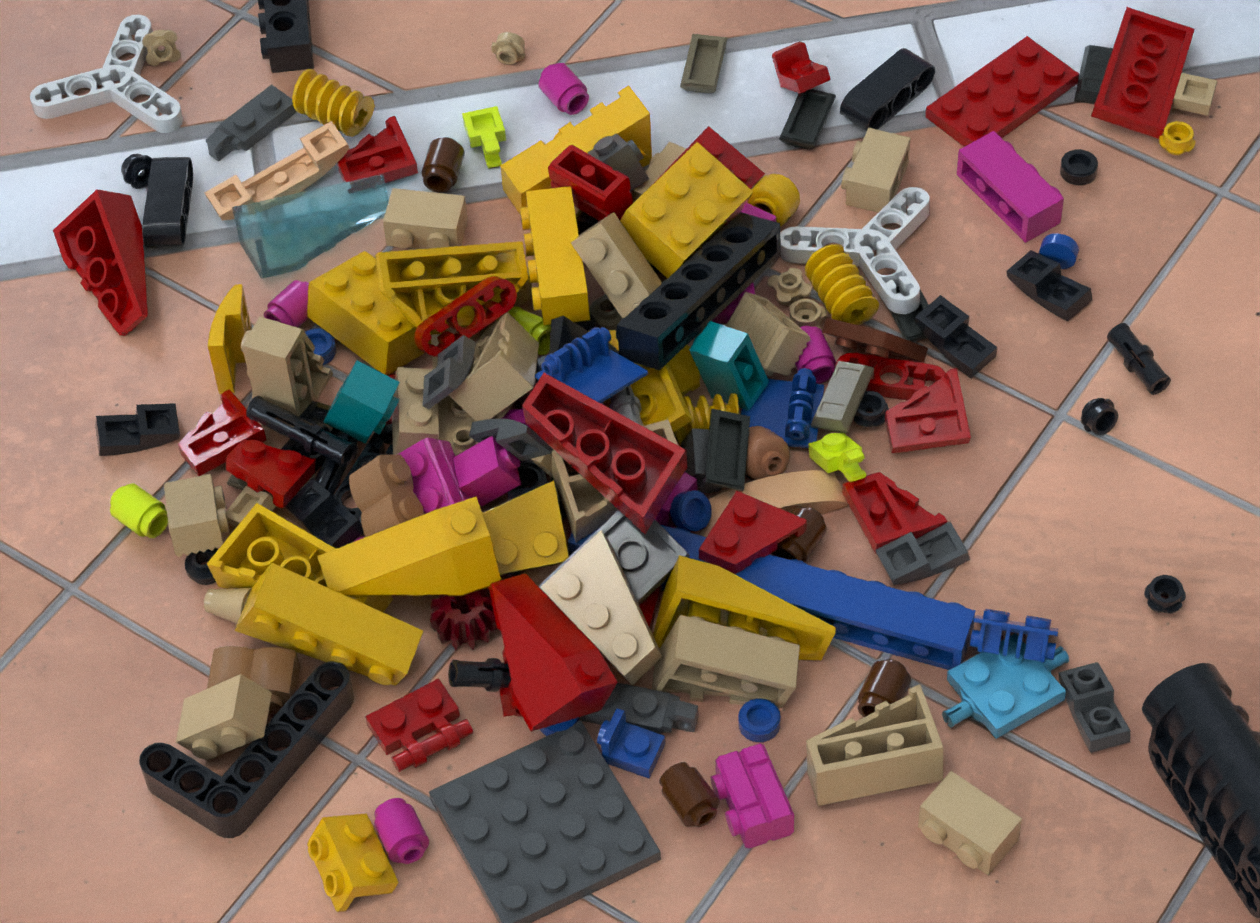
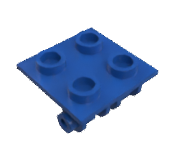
M594 327L583 335L582 338H576L572 343H567L563 348L547 355L545 362L542 363V371L535 374V378L539 380L542 374L546 373L595 401L602 403L648 375V371L609 349L608 342L611 341L610 332L604 327Z
M802 368L793 376L792 381L768 379L769 383L751 409L748 411L742 408L741 415L750 416L749 427L762 426L768 428L782 437L788 446L808 448L809 443L817 441L818 428L811 427V423L822 400L824 385L816 384L813 372L810 369Z
M985 609L983 616L976 615L973 622L982 623L981 630H972L970 646L978 647L977 652L999 654L1003 630L1006 631L1003 656L1007 657L1010 634L1015 632L1019 633L1015 658H1020L1023 634H1027L1024 659L1040 661L1042 663H1045V659L1054 660L1056 643L1048 642L1049 635L1058 636L1059 629L1050 627L1051 619L1027 616L1025 623L1010 621L1009 612Z

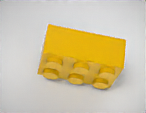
M696 142L626 210L620 222L644 257L663 275L669 278L685 261H688L705 243L711 240L742 211L753 191L703 146Z
M363 251L309 282L307 317L379 372L388 376L396 371L397 367H402L424 354L415 343L414 337L417 328L381 293L376 258L368 252ZM435 330L430 332L431 335L441 334Z

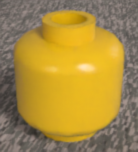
M773 173L765 175L751 189L753 194L747 202L775 215L776 222L780 223L781 227L797 211L800 204V193L796 185L789 178Z

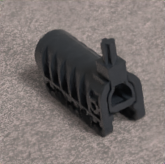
M1199 663L1191 665L1163 680L1149 693L1143 703L1142 713L1152 727L1148 745L1149 756L1157 773L1248 911L1255 918H1260V732L1252 731L1249 727L1248 713L1242 706L1234 705L1231 700L1232 691L1213 664Z

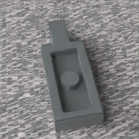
M271 84L217 126L214 133L206 139L209 155L220 161L234 149L249 150L296 113L292 98Z
M617 683L601 711L579 717L582 721L602 725L605 720L611 721L615 710L618 708L625 711L626 723L662 735V733H671L672 728L695 732L699 713L698 705L680 701L679 696L671 693Z

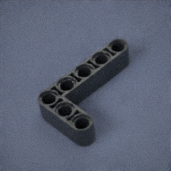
M334 661L318 666L266 725L264 737L252 741L222 777L169 744L154 743L149 745L142 751L139 759L148 790L223 838L240 836L351 708L354 702V693L348 669L343 664ZM331 687H338L337 689H334V690H327V689H329V688H331ZM313 716L312 719H309V720H301V719H303V718H305V717ZM279 747H287L282 751H274ZM168 767L162 772H156L160 768ZM261 777L258 781L248 782L252 778ZM201 788L200 790L194 793H187L191 789ZM234 808L232 812L221 814L225 809Z

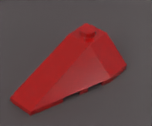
M97 189L54 228L53 233L65 264L69 269L76 270L82 278L80 284L83 288L95 295L98 299V308L117 333L121 336H126L148 317L142 224L131 195Z
M527 574L492 582L489 586L496 626L502 633L504 664H508L511 698L530 731L532 732L601 711L618 682L598 648Z

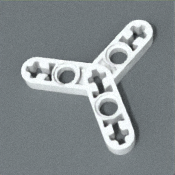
M131 15L121 22L103 68L35 87L30 94V101L36 116L50 119L114 102L158 132L169 133L179 129L183 123L179 102L139 76L148 54L142 39L146 34L153 32L150 20L143 15ZM126 53L135 54L134 58L127 61L118 59ZM80 88L91 89L88 94L82 96L74 95V92ZM138 95L150 96L145 102L136 103L132 101Z
M917 187L901 190L862 229L799 226L786 228L780 233V257L790 263L806 264L811 255L826 244L838 243L844 246V253L849 254L853 264L861 268L890 311L897 314L911 313L919 307L920 286L896 252V249L929 216V194ZM888 223H896L901 227L895 230H888L882 226ZM872 250H877L876 256H874V252ZM882 268H891L896 272L891 275H881L877 271ZM899 286L900 293L896 294V288Z

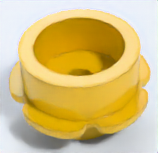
M1171 122L1164 128L1163 135L1159 136V144L1172 155L1190 152L1196 143L1193 139V129L1184 122Z

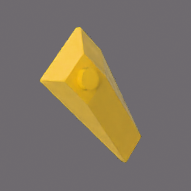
M477 497L436 509L317 556L327 587L348 597L381 595L464 596L488 588L492 582L501 580L490 534Z
M679 555L665 586L653 637L658 647L661 648L680 615L687 617L696 616L703 618L707 622L726 627L735 626L744 629L746 632L766 637L782 638L786 642L800 645L798 660L821 661L835 635L836 627L720 566Z

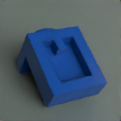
M617 708L611 721L605 720L602 723L597 743L601 745L602 756L607 764L650 778L665 747V736L626 723L625 711Z

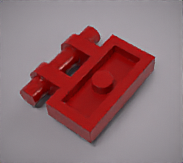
M439 678L365 716L367 726L386 755L402 748V752L391 757L398 772L412 765L417 768L427 763V757L444 748L450 751L461 745L460 740L473 734V729L467 719L454 725L450 723L460 717V712ZM433 731L437 733L420 743L417 741V739Z

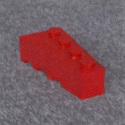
M543 373L522 405L526 424L638 529L646 534L687 469L686 449Z

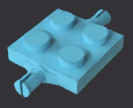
M1015 633L1010 636L1007 657L1003 656L1004 639L1000 642L999 654L981 652L948 670L947 681L959 694L961 702L942 712L945 723H948V726L952 728L971 716L984 724L997 739L1065 700L1066 690L1051 674V671L1069 662L1067 652L1063 651V647L1059 646L1055 649L1054 660L1045 659V663L1024 659L1026 644L1022 641L1020 658H1015L1018 635Z

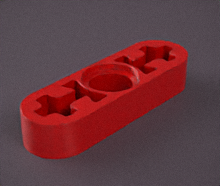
M498 276L484 279L417 327L414 337L417 347L428 355L438 357L440 352L463 335L468 338L472 337L514 306L517 298L514 285L510 281ZM495 287L504 290L499 294L501 299L499 303L490 300L494 296L493 289ZM478 298V300H481L486 303L481 305L476 301V299ZM465 306H471L474 310V319L470 325L461 327L457 321L458 312ZM450 326L456 333H451L446 329ZM432 330L441 333L437 337L439 342L437 346L427 343L432 339L430 334Z
M846 353L840 356L835 363V368L838 361L873 367V379H870L866 391H874L883 397L906 401L913 396V393L924 387L926 381H933L935 383L945 375V371L937 365L860 353ZM891 372L899 375L901 380L894 384H888L883 382L880 377L885 373ZM908 377L913 378L912 385H908Z

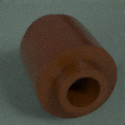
M444 137L434 139L430 143L421 172L423 183L429 190L444 193L456 184L465 156L463 147L456 140Z
M796 507L791 513L807 520L805 533L799 537L793 534L779 542L777 550L772 552V554L788 560L797 559L806 562L826 534L827 527L823 516L817 510L811 507Z
M892 659L873 663L858 695V711L863 717L874 713L875 706L884 701L892 704L905 697L911 684V676L903 664Z
M680 762L671 766L663 773L659 780L662 786V795L685 826L702 827L716 817L720 800L695 767H690L686 762Z

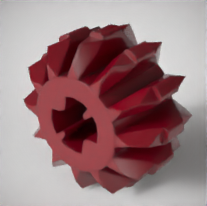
M488 588L464 596L439 595V598L432 599L430 605L431 628L434 629V632H437L438 639L442 644L451 641L456 651L463 643H468V646L474 650L477 640L488 643L491 637L490 632L497 631Z

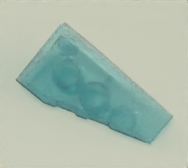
M379 174L233 206L232 210L240 244L260 278H267L299 270L321 253L335 247V244L383 216L386 212L389 198L384 176Z

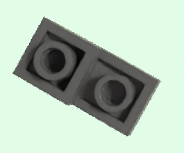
M1095 662L1059 672L1060 684L1066 690L1065 698L1090 753L1129 743L1130 729L1114 703V689L1099 663Z

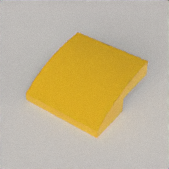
M235 284L226 294L216 311L209 332L208 350L219 394L228 389L232 393L235 392L236 363H246L244 353L241 351V343L246 331L252 330V325L242 284Z

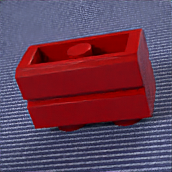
M569 145L548 166L549 178L552 180L551 188L571 186L574 206L598 221H601L613 212L620 219L633 204L629 177L617 170L614 171L609 165L574 145Z

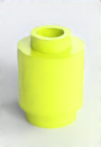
M131 483L118 488L113 493L110 500L111 516L141 537L156 538L166 529L168 517L165 505L141 487Z

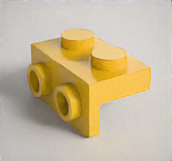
M367 813L322 817L308 840L307 846L309 856L315 862L323 880L324 890L331 898L337 912L346 911L355 897L392 893L399 882Z

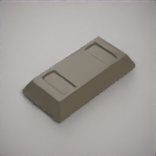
M692 34L680 84L682 89L710 94L716 91L727 37Z
M838 361L814 415L811 427L848 433L874 373V368Z

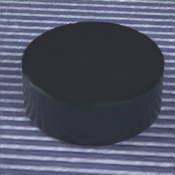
M1075 149L1064 154L1061 159L1060 174L1066 182L1073 185H1086L1096 178L1098 160L1091 152Z

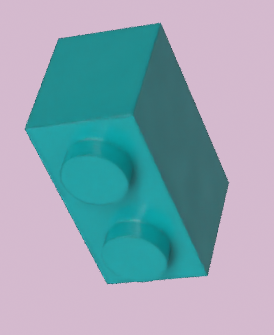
M709 321L702 333L695 338L689 349L705 386L713 399L715 394H720L723 401L728 403L730 394L736 393L739 408L749 411L769 383L748 333Z
M357 360L340 387L323 422L366 443L373 432L380 434L387 420L391 418L400 400L393 396L400 382Z

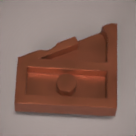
M826 318L822 333L836 337L835 345L855 351H857L858 345L866 346V353L887 358L888 354L891 353L924 363L928 348L888 332Z

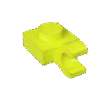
M494 106L462 113L463 125L471 148L482 146L487 168L502 165L498 142L506 141V133L498 107Z
M830 433L822 439L808 444L809 458L827 473L839 470L850 482L866 477V472L858 464L865 459L862 447L845 433Z

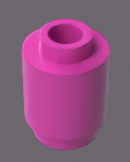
M565 63L551 64L542 71L538 86L559 111L574 115L585 108L589 101L587 87Z
M298 280L291 282L268 303V309L264 312V318L299 328L308 319L309 283Z
M801 326L800 328L810 336L811 340L806 343L807 347L802 349L803 354L799 355V360L795 362L797 370L802 368L810 369L816 378V384H821L832 377L835 370V357L820 328Z
M392 798L380 804L374 813L376 818L374 826L390 860L404 864H410L419 860L429 846V839L413 806L407 804L402 798Z

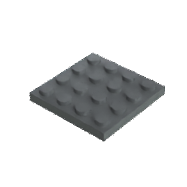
M581 720L567 730L557 731L429 791L433 806L499 923H532L661 860L659 848Z

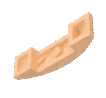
M332 121L300 138L303 145L302 149L251 178L241 182L237 175H234L204 192L221 220L242 218L272 208L302 192L324 176L350 149Z
M823 470L783 473L745 483L743 491L729 489L708 499L712 509L708 525L702 530L690 532L707 537L736 491L789 513L796 507H811L820 514H825L846 508L848 503L842 494V488L834 472L827 473Z

